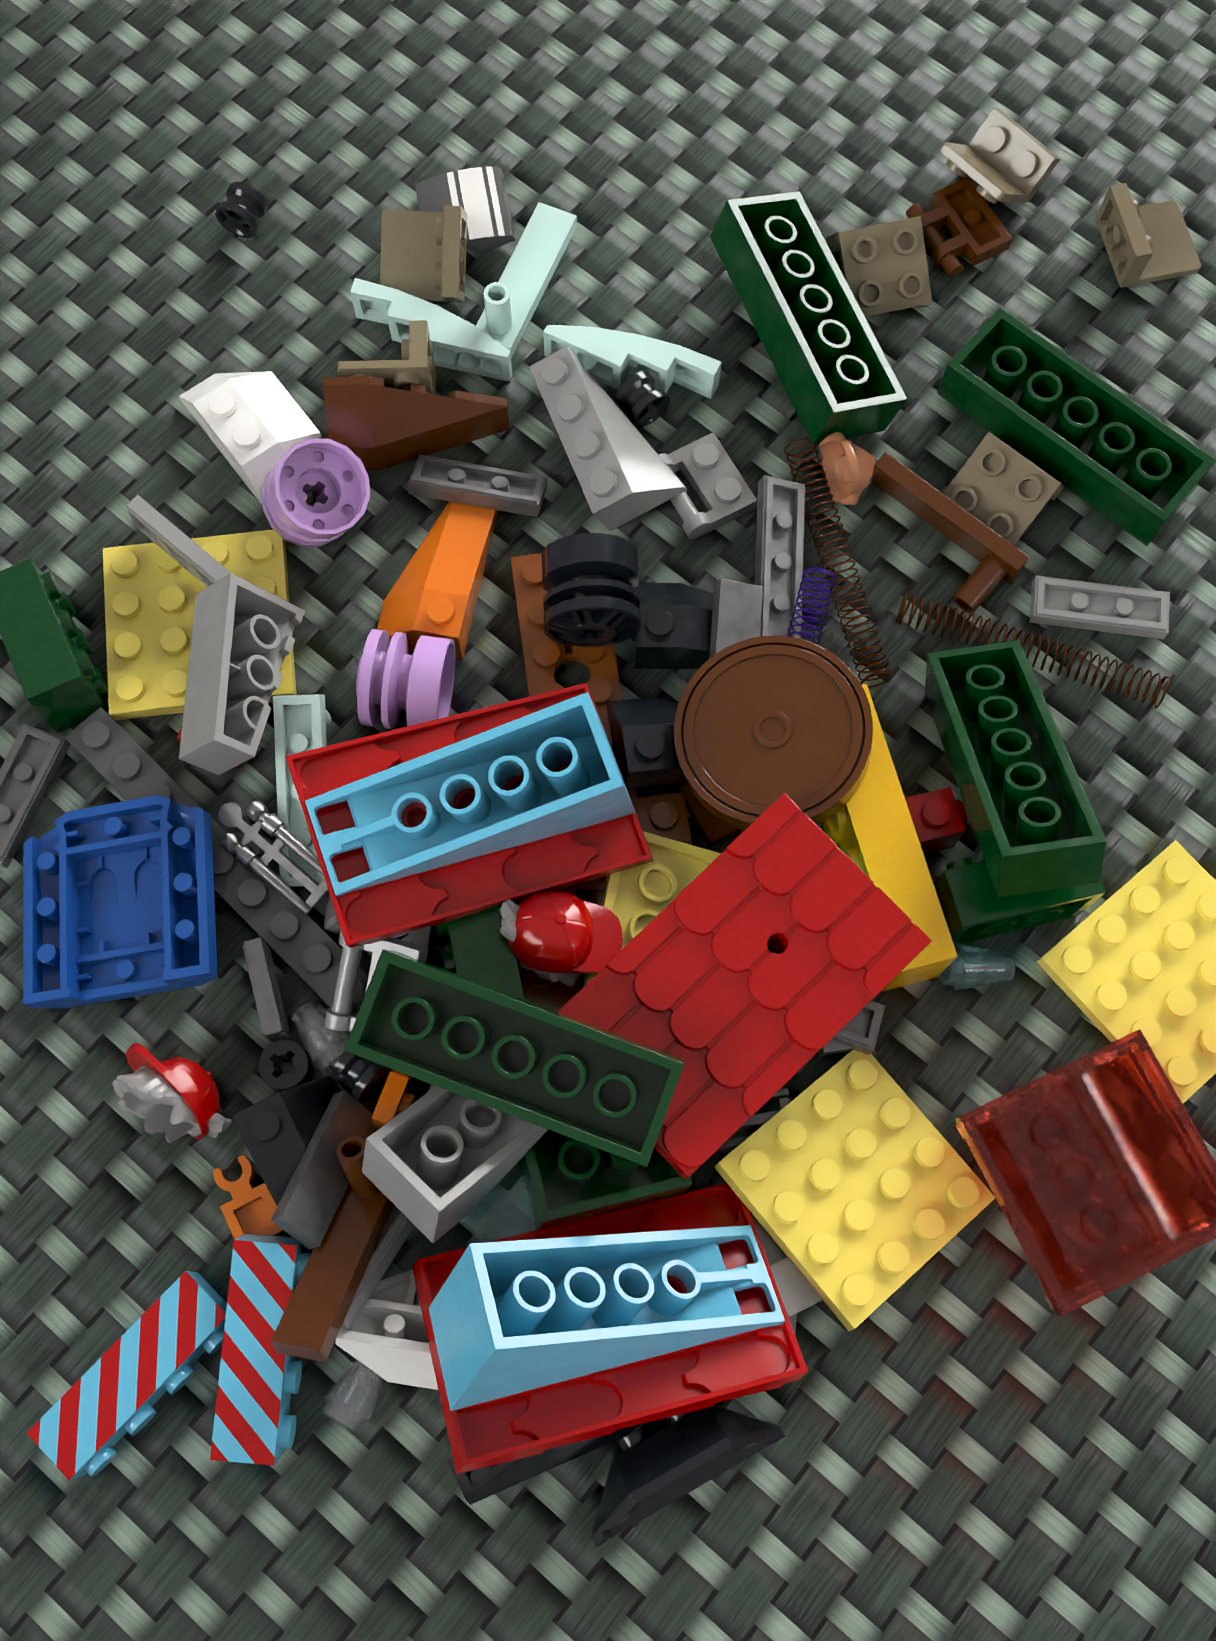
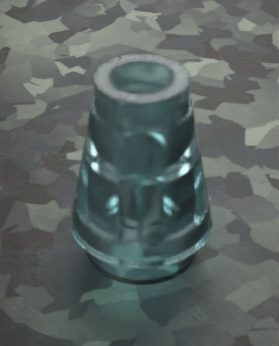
M955 942L953 944L958 957L939 975L940 981L944 986H952L954 990L958 991L1000 983L1002 981H1011L1015 973V961L1010 952H1001Z

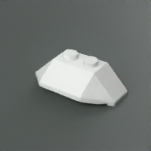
M271 371L213 374L179 396L181 402L261 504V492L266 477L293 445L307 439L322 438L320 431ZM311 490L306 493L308 495L305 501L307 504L313 501L314 492Z
M408 1270L379 1281L349 1330L340 1328L336 1337V1345L387 1382L438 1390L429 1349V1339H427L418 1297L419 1292L416 1288L413 1270Z

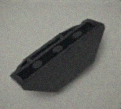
M714 1405L667 1417L668 1422L649 1432L645 1424L641 1425L627 1436L618 1439L621 1449L612 1455L592 1526L591 1537L596 1547L784 1438L785 1435L780 1426Z

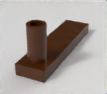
M887 452L875 463L872 483L981 562L952 597L954 603L959 608L969 614L974 613L1002 579L1012 585L1022 573L1029 556Z
M360 1136L347 1137L337 1147L336 1154L347 1176L349 1185L320 1247L313 1249L270 1341L277 1353L326 1362L394 1207V1204L362 1173L366 1140Z

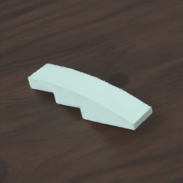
M357 278L354 279L350 294L356 318L389 325L392 341L400 343L402 339H409V321L427 320L436 366L511 381L512 364L510 350L477 326L438 305L398 289Z
M547 325L543 331L545 357L568 346L595 380L617 390L627 378L640 371H648L655 379L657 390H663L665 393H667L671 384L675 382L711 399L719 386L722 362L680 345L635 333L597 327Z

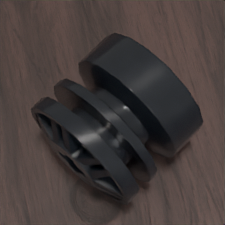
M579 533L562 537L546 546L542 551L543 589L547 592L543 597L545 612L544 633L550 639L570 646L602 647L628 640L641 630L640 594L635 589L639 583L638 550L631 541L604 533Z

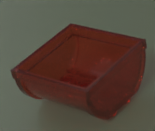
M1140 1029L955 1119L957 1123L955 1127L962 1139L965 1138L1045 1291L1043 1295L1049 1307L1056 1312L1057 1316H1064L1216 1238V1162Z

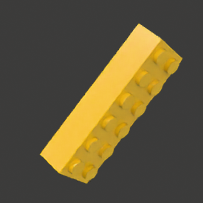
M863 684L862 687L870 704L873 721L869 765L859 788L852 798L833 816L823 821L824 833L874 882L876 887H879L911 919L914 925L916 924L932 940L882 990L883 992L937 978L958 956L868 686Z

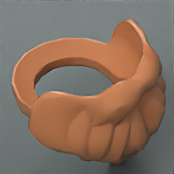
M834 432L824 438L819 444L823 457L821 464L823 465V471L826 473L825 479L828 480L826 486L831 488L829 493L833 495L832 500L837 504L856 505L863 489L867 488L870 484L876 457L853 444L852 441L846 440L842 432Z

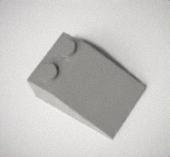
M436 1086L366 1138L362 1173L434 1243L470 1214L548 1129Z

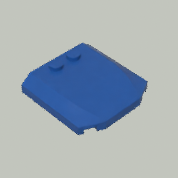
M159 795L69 811L54 821L56 827L39 839L32 836L24 842L23 1005L33 1009H66L203 986L218 977L211 815L204 809L178 804L169 798Z

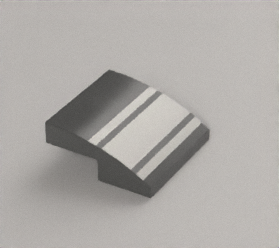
M499 166L457 170L415 183L419 211L443 212L444 205L461 206L467 213L466 248L472 247L478 255L516 240L504 175Z

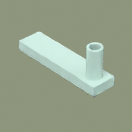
M538 202L499 281L487 285L484 289L485 309L476 324L482 331L510 350L511 358L577 227V215Z
M325 695L273 696L277 816L285 823L284 827L317 856L285 756L327 746L326 731L331 725V716L325 709ZM286 845L281 849L319 884L322 882L324 876ZM279 865L280 878L288 886H303Z

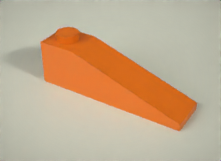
M449 501L384 599L377 630L387 631L390 641L395 632L406 633L408 647L412 651H414L421 635L453 639L455 643L456 659L463 660L498 510Z

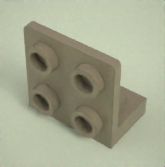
M993 108L969 145L944 142L939 149L941 153L949 158L946 162L947 167L963 178L969 175L979 184L976 191L994 204L998 200L1004 201L1007 204H1012V202L1029 203L1060 161L1059 157L998 108Z
M1126 183L1109 187L1095 221L1120 288L1197 274L1199 272L1201 262L1176 200L1138 206L1137 201L1132 200Z
M445 205L443 206V212L384 209L381 216L380 285L398 289L425 301L465 303L467 213L461 206Z
M921 216L841 231L826 237V243L831 253L840 252L843 276L865 317L927 305L932 302Z
M427 320L409 321V339H402L401 341L402 360L339 361L337 363L338 377L370 376L384 379V387L409 391L411 383L425 385L426 392L436 395V366Z
M988 432L943 494L1015 546L1050 499L1054 501L1065 486L995 435Z

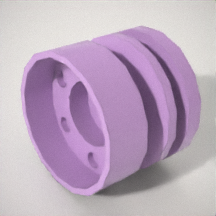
M307 439L293 445L268 473L261 492L263 512L271 528L284 540L301 547H321L338 539L364 515L370 499L369 476L361 459L347 446L331 439ZM309 490L317 494L314 499L316 503L313 506H309L305 502L308 496L306 493Z
M372 629L367 637L357 671L356 695L360 724L373 727L377 725L381 717L384 728L394 729L402 710H406L407 726L448 717L455 677L456 657L454 640L421 635L414 648L413 655H409L406 633L395 632L390 641L387 631Z

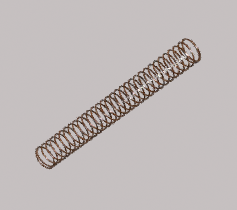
M802 437L790 442L785 447L786 460L789 462L791 475L794 477L793 482H796L795 477L801 478L797 482L799 483L804 478L815 476L818 473L824 474L822 478L814 479L805 484V486L821 480L826 481V484L805 491V496L824 487L829 488L826 493L812 498H805V500H808L805 503V507H811L808 511L804 509L806 513L805 518L808 520V526L811 528L810 533L813 535V541L816 543L815 548L818 550L817 554L821 558L820 563L823 565V569H825V566H832L828 569L830 571L838 565L853 562V565L847 569L831 572L836 576L848 570H856L854 574L846 578L836 579L837 582L833 586L849 578H858L856 582L847 586L834 587V589L839 590L835 594L832 593V601L836 603L837 616L841 618L842 631L846 634L845 639L849 641L847 647L851 649L850 655L854 657L852 662L856 664L855 670L859 672L858 679L862 680L860 682L861 685L864 681L878 680L889 674L891 675L881 683L868 686V688L876 687L889 681L893 674L890 669H883L888 666L889 662L881 661L886 657V654L879 653L884 647L877 645L881 639L875 637L878 634V631L873 629L876 623L869 622L873 618V615L867 614L871 608L865 606L868 603V600L863 598L866 592L860 591L863 587L861 583H858L861 577L855 576L858 569L853 568L855 566V561L851 560L853 554L848 553L850 551V546L846 545L848 539L843 538L845 536V531L841 530L843 524L838 523L841 517L836 515L838 509L833 508L836 502L831 500L833 498V495L829 493L831 488L826 486L828 480L824 478L826 473L822 471L823 465L819 464L821 458L817 456L819 451L815 449L816 444L797 454H790V452L801 445L812 444V442H804L793 447L788 453L786 452L787 447L792 443L802 439H810L809 437ZM812 451H816L815 456L807 457L799 462H792L795 457L804 456ZM814 458L819 459V462L816 464L805 466L802 469H794L798 464L807 463ZM817 465L821 466L819 471L811 472L803 477L797 476L801 471L812 469ZM831 495V498L827 501H822L813 506L806 505L811 500ZM828 502L833 503V506L823 509L817 513H809L814 507L822 506ZM836 510V513L820 520H811L817 514ZM807 514H810V515H813V516L810 517V519H809V518L807 517ZM832 517H838V520L835 523H831L823 527H814L817 523L821 521H826L828 519H831ZM810 521L816 522L813 526L810 525ZM841 525L836 531L824 535H816L822 529ZM812 529H819L815 534L812 532ZM843 532V535L828 542H819L826 536ZM846 540L841 546L822 550L829 543ZM817 543L824 544L820 549L817 547ZM848 547V550L833 557H824L833 550ZM820 551L826 552L822 556L820 555ZM851 555L846 561L827 565L834 558ZM822 558L829 559L825 564L822 562ZM825 574V578H826L829 582H830V581H834V580H832L833 577H830V579H829V578L827 577V574ZM861 585L854 592L837 595V593L845 588ZM863 593L861 597L855 600L840 602L852 594ZM835 596H837V597L843 596V597H841L838 601H835V600H834V597H835ZM862 600L866 601L859 607L842 610L851 603ZM837 604H845L840 609L837 608ZM868 608V611L863 614L845 617L853 611ZM840 611L847 612L842 617L839 615ZM864 616H871V618L866 620L865 622L854 625H847L855 619ZM842 619H851L846 624L842 623ZM874 624L866 630L850 633L860 626ZM845 627H853L848 632L844 630ZM876 631L874 635L868 638L853 640L862 634ZM848 634H850V635L857 634V635H855L853 638H851L850 640L847 639V635H848ZM879 639L878 642L870 646L856 648L864 642ZM850 642H859L853 648L849 644ZM876 647H882L880 650L874 653L858 656L866 650ZM853 650H862L856 655L852 654ZM884 655L882 658L876 661L862 663L863 661L871 657ZM855 658H864L858 663L855 662ZM887 663L881 668L870 671H864L865 669L876 664ZM858 665H868L861 671L857 670ZM861 673H871L863 679L860 678ZM885 674V675L880 676V677H877V678H872V677H874V676H878V675Z
M905 592L895 623L898 620L899 624L902 623L913 599L907 627H909L922 600L915 627L916 630L930 604L924 632H926L938 607L932 635H934L947 608L940 635L941 638L955 611L948 640H951L955 628L964 613L957 643H959L964 629L972 616L965 646H967L973 630L980 619L974 646L977 645L988 621V630L983 645L987 644L996 624L997 630L993 644L997 643L1005 626L1003 642L1007 641L1013 629L1012 641L1017 640L1023 631L1022 648L1031 634L1030 645L1026 655L1027 660L1038 637H1040L1032 668L1035 666L1038 655L1048 639L1046 654L1040 670H1043L1047 656L1056 643V651L1049 668V673L1053 669L1057 655L1065 645L1063 660L1058 669L1057 676L1060 675L1064 661L1073 648L1072 661L1067 670L1066 679L1069 677L1074 660L1082 650L1081 661L1075 674L1074 682L1079 676L1085 658L1090 653L1089 666L1082 684H1085L1091 665L1096 657L1099 656L1098 667L1093 676L1091 687L1094 686L1099 669L1106 659L1107 668L1101 680L1099 690L1103 688L1108 670L1115 661V673L1110 681L1108 692L1111 691L1117 672L1123 664L1125 665L1124 674L1118 685L1116 695H1119L1125 676L1131 667H1133V675L1127 686L1125 698L1128 697L1134 677L1139 670H1142V675L1135 690L1133 701L1137 699L1143 679L1149 672L1150 681L1144 691L1141 700L1142 704L1146 701L1151 683L1157 675H1159V682L1152 695L1150 706L1154 704L1155 708H1158L1161 705L1169 686V676H1164L1161 679L1160 673H1156L1152 677L1151 670L1144 674V670L1141 667L1135 672L1134 665H1130L1127 668L1126 663L1122 662L1118 666L1117 659L1110 663L1108 656L1101 661V655L1097 654L1093 658L1092 651L1087 652L1084 656L1083 648L1079 649L1075 654V646H1071L1067 651L1066 643H1063L1058 649V640H1055L1050 646L1049 637L1041 644V634L1037 635L1033 641V633L1029 632L1024 639V629L1020 630L1016 636L1015 626L1007 634L1008 625L1004 624L999 631V621H996L990 630V618L985 621L982 627V615L977 618L973 625L974 613H971L965 622L966 611L963 610L956 621L957 607L952 610L948 618L949 605H946L939 617L940 602L936 604L930 616L932 599L928 601L922 612L924 597L920 598L914 609L916 595L913 594L905 608L908 592ZM1167 679V684L1163 696L1158 705L1156 706L1160 690L1165 680Z

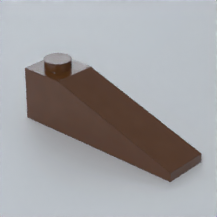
M370 376L323 377L328 439L347 446L361 459L366 471L382 470L417 459L419 454L430 455L509 430L506 398L462 391L450 392L446 397L432 395L426 392L425 385L413 383L410 384L409 391L384 387V379Z

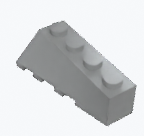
M568 346L561 348L529 367L593 515L609 531L687 491V488Z
M229 573L196 594L179 751L180 760L221 775L255 757L271 711V707L268 705L272 692L279 688L283 674L279 671L284 657L291 653L295 642L292 634L295 626L302 622L305 610L232 573Z

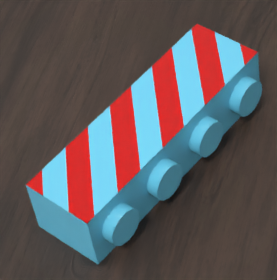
M244 1234L234 1239L210 1460L275 1465L284 1454L285 1449H291L296 1433V1415H289L291 1394L298 1393L302 1375V1362L294 1360L295 1356L277 1353L270 1342L311 1253H306V1247L293 1237Z
M185 1271L27 1432V1435L68 1480L85 1476L87 1473L91 1477L96 1476L116 1456L117 1452L112 1447L127 1432L131 1436L138 1433L155 1416L156 1411L152 1406L166 1391L173 1395L180 1390L195 1373L191 1365L205 1351L211 1355L222 1346L227 1302L198 1272Z

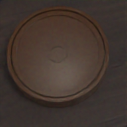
M778 635L760 636L743 640L724 648L707 660L690 679L682 693L675 715V749L689 788L700 803L713 815L742 830L748 828L783 793L816 825L825 821L838 812L857 791L865 776L871 756L873 736L872 714L867 695L853 671L835 654L813 642L800 638Z

